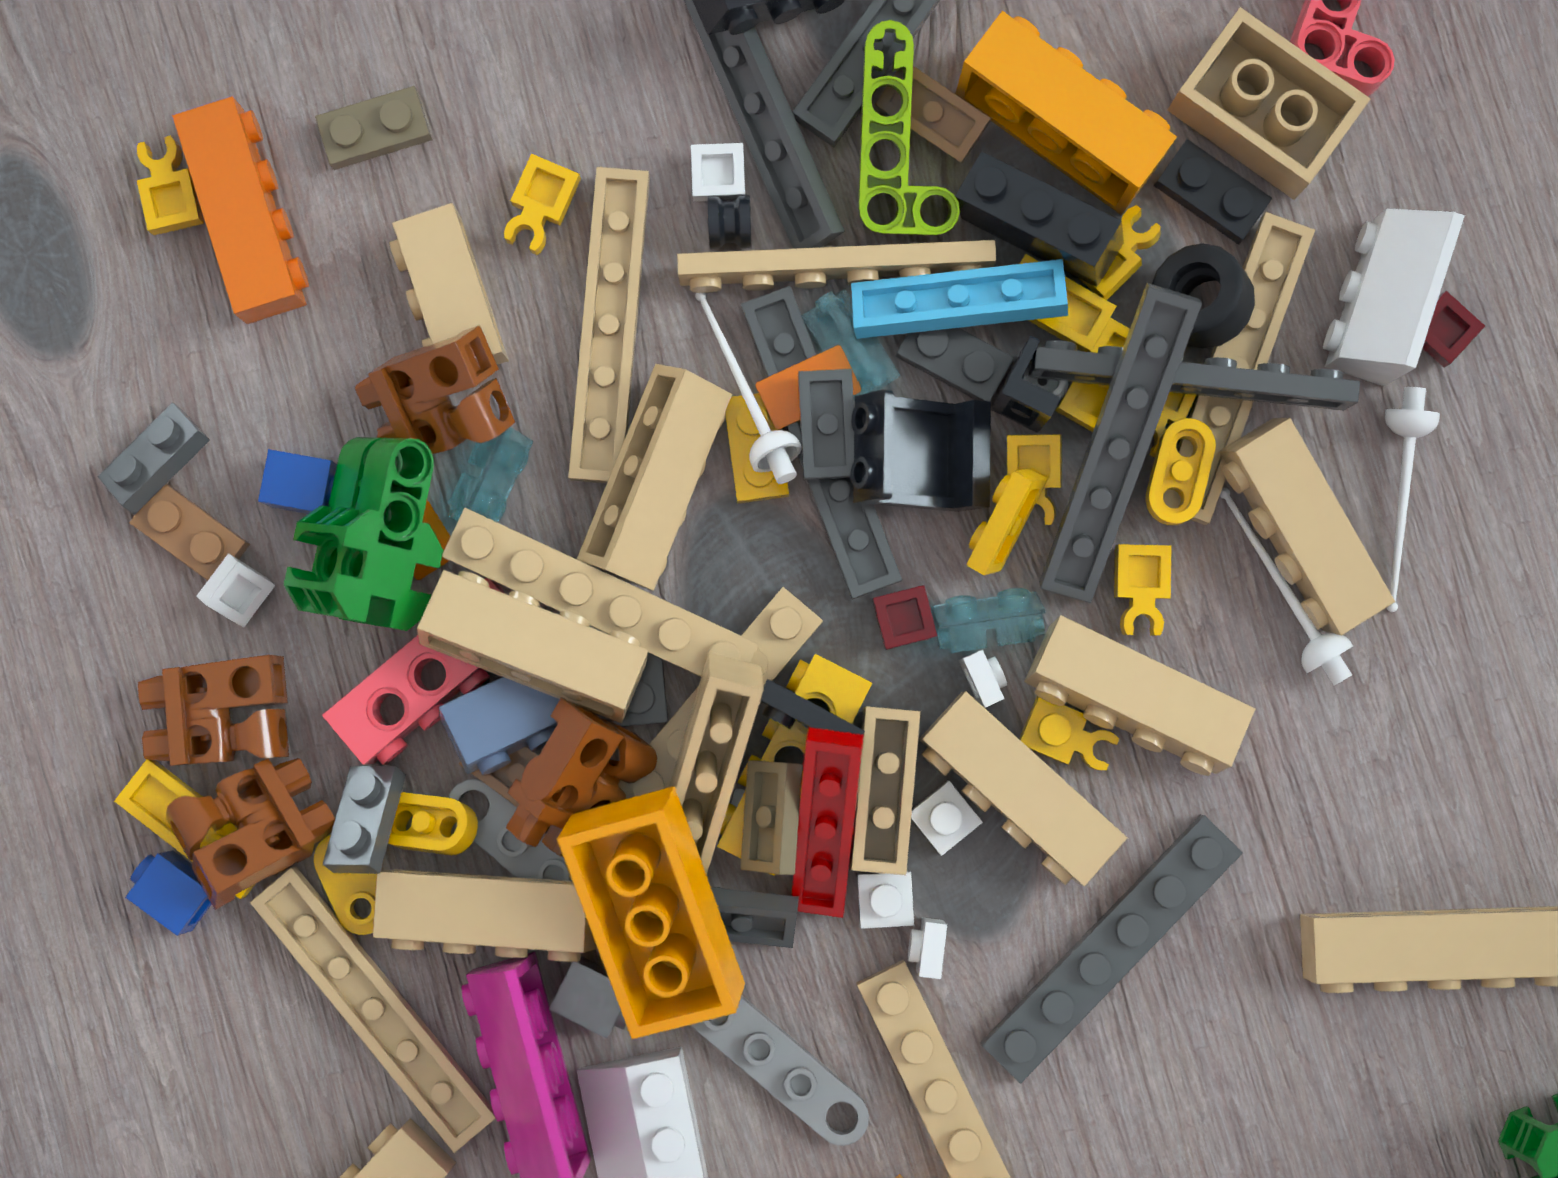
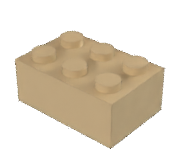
M1240 7L1181 87L1167 111L1295 200L1314 179L1368 104L1370 98Z

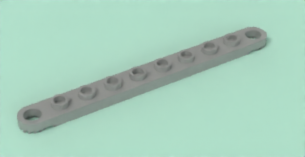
M480 779L466 780L453 788L448 798H453L460 802L464 794L471 790H478L486 795L489 801V811L482 820L478 821V830L474 842L511 874L521 878L572 881L565 859L547 848L541 842L542 839L537 847H533L518 840L506 828V825L517 809L515 805ZM741 996L736 1013L691 1024L696 1031L829 1143L839 1146L850 1145L864 1135L868 1127L869 1115L867 1106L858 1093L839 1079L836 1074L745 997ZM838 1102L849 1103L857 1111V1121L854 1123V1126L850 1127L847 1131L843 1130V1132L834 1130L826 1121L828 1109Z

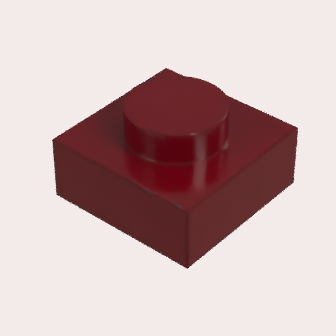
M1446 290L1438 297L1422 348L1441 366L1446 367L1459 356L1483 330L1485 325Z
M924 585L872 598L885 650L938 636Z

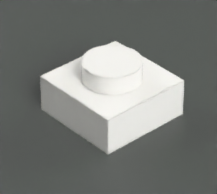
M743 143L691 145L693 202L708 201V196H719L722 200H735L739 195H745Z
M228 553L196 597L206 606L244 628L275 587V584Z
M981 650L958 660L977 702L985 708L1004 700L1000 688L1007 686V681L995 656L987 659L984 651Z
M949 780L912 809L911 815L912 821L941 856L983 823Z
M907 871L906 875L857 873L861 929L914 926L911 871Z
M922 917L921 930L911 929L908 961L917 962L916 972L920 977L941 979L947 924L943 920Z

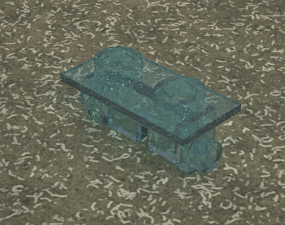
M846 289L841 290L835 295L833 292L823 295L815 302L816 307L802 315L804 323L823 352L837 345L842 347L861 387V392L853 395L854 401L855 396L878 391L901 377L877 337L856 339L853 326L852 298Z
M509 427L492 440L484 443L476 442L467 462L481 468L482 471L478 478L462 472L455 490L447 503L451 507L447 517L458 521L465 507L498 522L506 510V500L517 476L526 467L529 450L534 441Z
M1010 588L1000 591L997 597L984 599L961 595L947 599L945 604L932 606L939 626L937 629L939 649L949 648L950 653L987 648L986 629L995 628L998 646L1035 642V636L1045 635L1042 614H1046L1045 607L1036 591L1029 592L1023 588Z

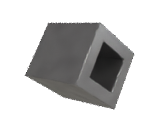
M580 956V961L572 962L549 1010L607 1039L614 1026L624 1030L626 1023L606 969Z

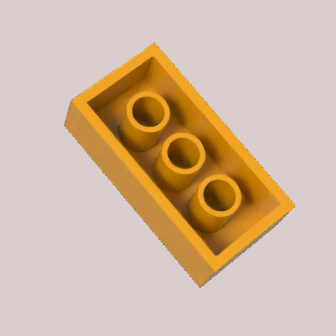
M1001 11L963 63L955 92L957 96L992 119L991 121L1120 215L1124 213L1177 138L1176 135L1169 131L1170 126L1164 118L1153 111H1141L1126 100L1125 92L1117 84L1104 78L1099 81L1083 69L1082 61L1074 53L1062 47H1058L1056 50L1040 38L1038 29L1031 22L1020 16L1012 18L1004 11Z
M675 786L572 814L559 834L557 841L631 1039L736 1013L745 981Z

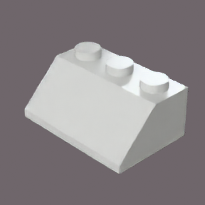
M1386 209L1372 222L1366 221L1355 245V251L1361 253L1356 271L1350 270L1339 295V300L1345 302L1340 321L1336 319L1332 321L1324 340L1323 349L1330 351L1325 367L1342 371L1345 374L1383 387L1416 368L1465 215L1447 211Z
M682 1047L577 1069L598 1178H708Z

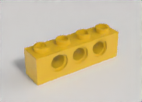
M815 654L810 664L800 659L786 688L806 700L819 699L823 701L830 713L852 724L872 682ZM769 719L762 736L771 741L762 759L751 755L749 760L774 762L776 753L785 746H795L805 756L808 728L795 720L792 728L788 729ZM748 763L737 782L746 787ZM802 771V776H801V788H802L803 771ZM746 790L737 807L731 803L728 804L719 833L722 837L717 847L740 859L742 854Z

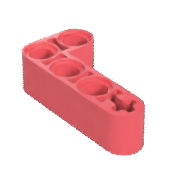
M1305 0L1290 42L1306 54L1308 53L1305 50L1304 44L1311 43L1319 46L1324 53L1325 59H1315L1366 96L1373 94L1394 69L1395 59L1393 51L1387 43L1352 29L1362 0H1337L1341 7L1339 12L1328 9L1322 0ZM1354 61L1367 63L1372 69L1373 77H1364L1359 74L1355 69Z

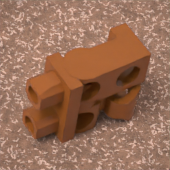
M480 325L462 331L458 335L438 343L395 356L368 373L369 377L355 386V391L362 406L368 410L383 406L389 422L377 429V438L419 439L430 448L432 454L450 450L466 439L477 443L487 442L502 434L515 423L497 378L483 384L461 400L457 406L452 404L449 397L451 394L476 387L499 370ZM490 395L495 398L499 406V420L492 412Z
M262 655L185 667L162 669V676L138 682L139 704L142 710L162 708L166 710L167 729L149 730L143 733L142 744L145 759L170 761V766L234 761L236 751L243 750L249 751L259 758L289 757L285 709L259 710L244 722L236 724L232 723L230 709L288 704L284 656Z
M561 697L550 715L558 722L556 728L540 755L531 759L526 765L522 774V781L515 779L507 792L519 803V806L506 825V828L518 840L533 847H537L542 839L541 842L547 848L563 857L557 838L570 816L574 813L625 800L626 794L619 787V782L634 783L652 773L657 765V754L652 746L634 732L602 719L594 712ZM619 746V761L611 760V756Z
M269 758L254 764L251 769L238 772L220 781L215 790L217 798L213 799L211 796H181L168 805L166 819L189 860H193L192 870L215 910L235 899L236 894L259 881L285 870L295 862L299 863L312 856L314 844L332 832L335 817L323 800L299 811L292 797L310 789L312 784L310 775L300 758L289 760L273 766ZM231 823L238 829L200 848V844L211 827L216 832L222 829L224 825Z

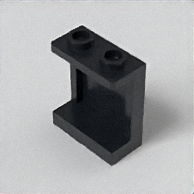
M883 389L855 396V408L851 418L854 431V462L851 467V481L854 486L853 503L954 512L990 507L991 402L969 400L953 404L895 397L893 391Z

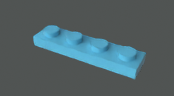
M1063 259L851 283L853 326L856 339L1068 316Z

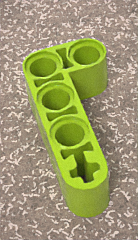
M893 20L882 21L871 29L864 46L858 195L859 217L863 224L874 232L919 235L944 234L954 227L959 218V202L955 195L946 188L937 186H908L914 56L913 36L909 29L900 22ZM885 33H893L894 42L903 44V51L896 52L892 61V72L902 69L903 80L889 75L875 79L871 77L872 69L881 72L883 70L884 55L882 51L874 50V43L882 42ZM884 86L894 88L901 96L900 110L895 115L889 117L881 116L875 112L871 102L874 91ZM877 141H891L899 151L898 163L889 171L878 170L870 161V148ZM876 194H888L896 202V215L887 224H877L868 216V202ZM931 195L941 196L945 199L949 208L948 217L937 226L926 224L920 214L921 204Z

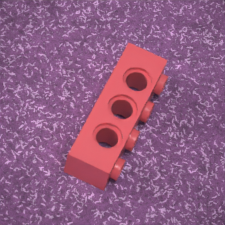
M485 578L489 583V588L506 594L497 582ZM417 635L322 716L363 765L374 764L379 760L384 766L408 747V744L403 739L413 730L420 726L426 731L440 721L439 706L447 703L460 691L465 695L478 689L489 679L490 675L482 668L420 645ZM438 660L445 668L446 678L439 688L429 690L422 683L421 672L428 662ZM395 694L403 701L404 715L399 722L390 725L382 718L380 708L385 698Z

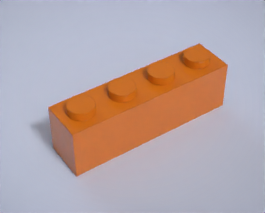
M231 96L172 115L233 313L246 324H250L306 306L302 289L309 287L308 278L299 257L292 259L286 240L294 238L292 227L283 208L276 209L271 191L278 189V183L269 160H261L256 142L263 141V136L254 112L252 110L246 112L236 99Z

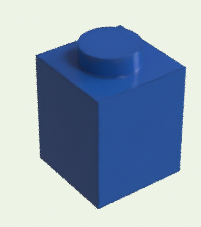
M268 449L258 502L272 508L305 514L311 513L319 506L328 507L337 464L331 460Z
M174 850L157 853L155 857L152 854L148 855L131 875L130 880L135 885L125 897L177 936L193 931L212 905L192 870V864Z

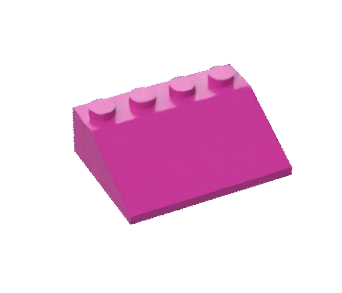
M535 951L528 953V957L510 958L474 968L466 974L468 984L462 985V996L468 1015L470 1017L477 1015L482 1036L476 1037L477 1053L483 1069L491 1067L496 1088L490 1090V1100L496 1120L498 1122L505 1120L510 1141L504 1143V1152L510 1173L512 1175L519 1173L520 1178H583L591 1161V1156L552 1012L549 1010L550 1005Z

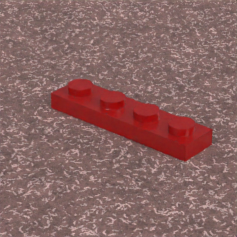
M811 727L808 729L798 820L795 875H793L791 895L799 897L797 912L843 918L864 735Z

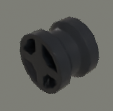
M739 195L734 201H723L719 196H708L710 249H721L727 243H736L740 248H752L750 195Z

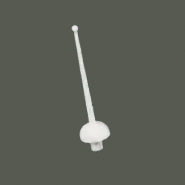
M696 293L695 297L703 306L760 434V437L754 442L750 450L751 466L756 472L772 471L778 484L787 483L797 476L791 461L800 454L802 446L797 437L790 432L783 430L771 431L706 301V293Z
M1404 387L1402 409H1385L1387 426L1397 435L1404 437L1390 590L1395 603L1387 607L1389 612H1395L1398 609L1396 596L1416 438L1431 433L1437 427L1440 419V413L1424 411L1426 388Z
M1222 488L1220 497L1226 500L1311 640L1303 650L1301 658L1302 666L1306 673L1321 666L1333 686L1352 676V673L1340 656L1341 653L1353 647L1351 641L1346 636L1335 633L1321 635L1230 497V490Z

